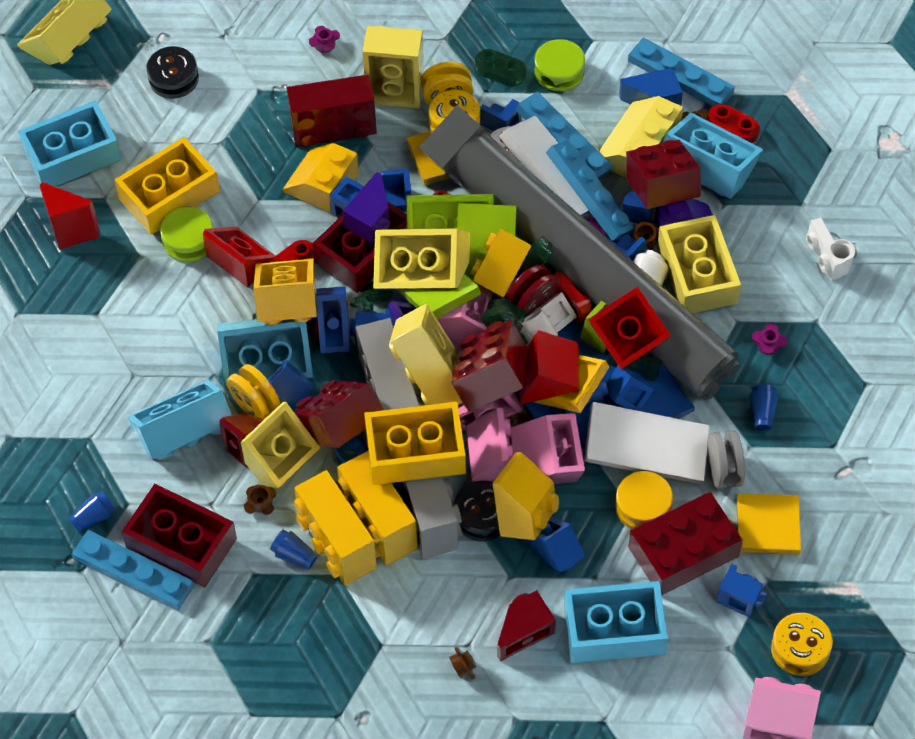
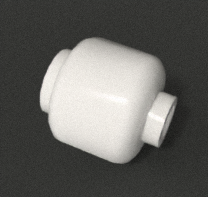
M651 250L636 254L633 261L662 286L669 272V266L665 263L666 258Z

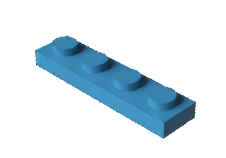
M644 37L628 54V62L649 73L673 68L682 91L712 107L725 104L734 93V85Z
M538 91L518 103L516 111L525 120L536 116L558 143L569 140L577 148L579 155L586 164L595 172L598 180L611 173L614 166Z
M569 140L551 146L546 154L609 238L615 241L622 238L625 234L629 235L635 227L629 221L628 216L613 200L611 193L598 180L595 172L579 155L577 148Z
M87 530L72 552L73 560L179 611L194 588L193 580L90 530Z

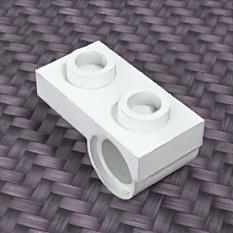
M821 217L811 220L808 233L806 234L809 248L811 250L814 249L818 256L821 270L827 272L831 281L842 278L851 270L855 254L854 245L845 239L833 240Z
M561 292L548 299L517 323L515 327L526 346H528L538 330L558 336L557 332L574 320L577 315Z

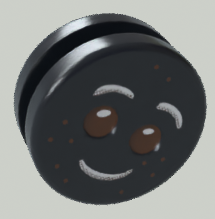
M177 46L164 47L153 53L148 59L146 70L149 85L157 95L170 99L181 98L191 93L197 86L199 81L197 62L194 55L187 49Z
M476 481L463 487L457 494L454 505H457L460 511L462 523L459 524L462 534L471 540L480 542L491 541L500 537L493 482Z

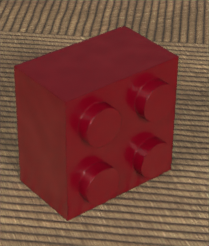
M668 140L661 144L641 146L635 150L626 151L627 181L646 209L701 197V168L680 140Z

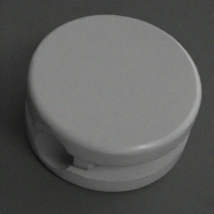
M735 430L726 431L724 441L720 432L710 433L708 437V462L714 486L717 489L726 488L727 486H742L745 479V461L738 433Z

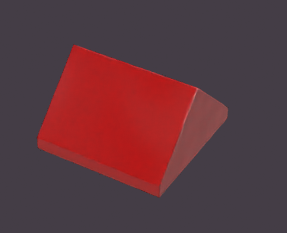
M44 182L40 184L48 218L59 250L96 239L100 236L101 233L91 200Z
M238 227L204 229L202 234L206 256L246 287H249L254 282L256 264L268 263L276 256Z
M638 286L588 319L621 370L644 357L671 337V334Z
M538 330L527 346L524 387L520 389V402L522 404L579 391L578 343Z

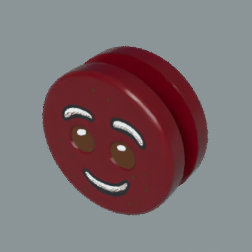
M535 265L523 272L511 285L506 295V305L512 311H516V314L521 319H524L556 293H559L561 282L555 275L550 274V271L545 266Z

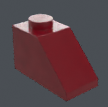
M248 412L225 416L219 420L225 451L247 468L241 441L263 420L261 418L255 419Z
M537 590L530 594H520L509 604L497 644V657L500 662L555 634L556 619Z

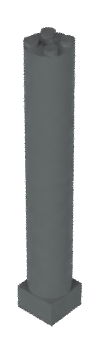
M458 105L420 145L419 148L426 156L469 194H494V205L516 206L515 235L532 245L531 249L555 271L568 276L573 286L581 294L587 296L595 306L600 301H603L607 307L638 286L671 334L670 338L649 354L698 398L705 396L707 399H711L719 391L721 381L726 376L731 377L739 369L740 363L737 362L738 353L488 135L482 126Z

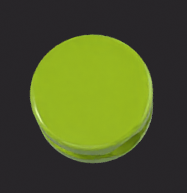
M556 39L548 41L539 47L535 54L534 73L540 85L551 91L563 92L575 88L583 80L585 55L577 44L568 40Z
M180 207L168 213L160 226V234L166 253L173 259L182 262H192L205 257L206 251L202 234L204 229H213V223L209 215L196 207Z

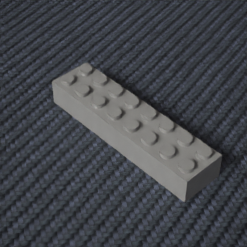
M391 318L356 326L358 356L367 384L370 385L383 409L391 410L424 406L423 401L419 402L417 394H419L418 385L411 383L406 375V366L401 358L396 359L391 352L389 343L394 329ZM436 477L398 482L405 505L416 520L417 543L422 559L458 550V538L462 537L459 523H462L458 506L452 504L451 497L453 492L449 479Z

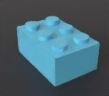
M96 100L18 131L24 153L40 184L44 182L52 186H58L121 161L117 139Z
M659 581L565 589L564 613L571 663L666 655L668 635Z

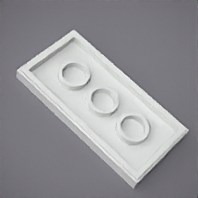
M536 116L503 131L499 136L500 139L528 170L582 217L590 213L546 154L551 146L559 143Z
M593 402L590 406L584 462L635 472L648 471L656 473L661 477L701 485L704 482L709 425Z

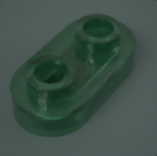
M492 49L482 50L475 57V70L483 77L512 87L519 86L526 80L527 68L525 63L519 59Z
M543 236L540 237L528 251L515 279L535 265H545L554 253L551 250L553 243Z

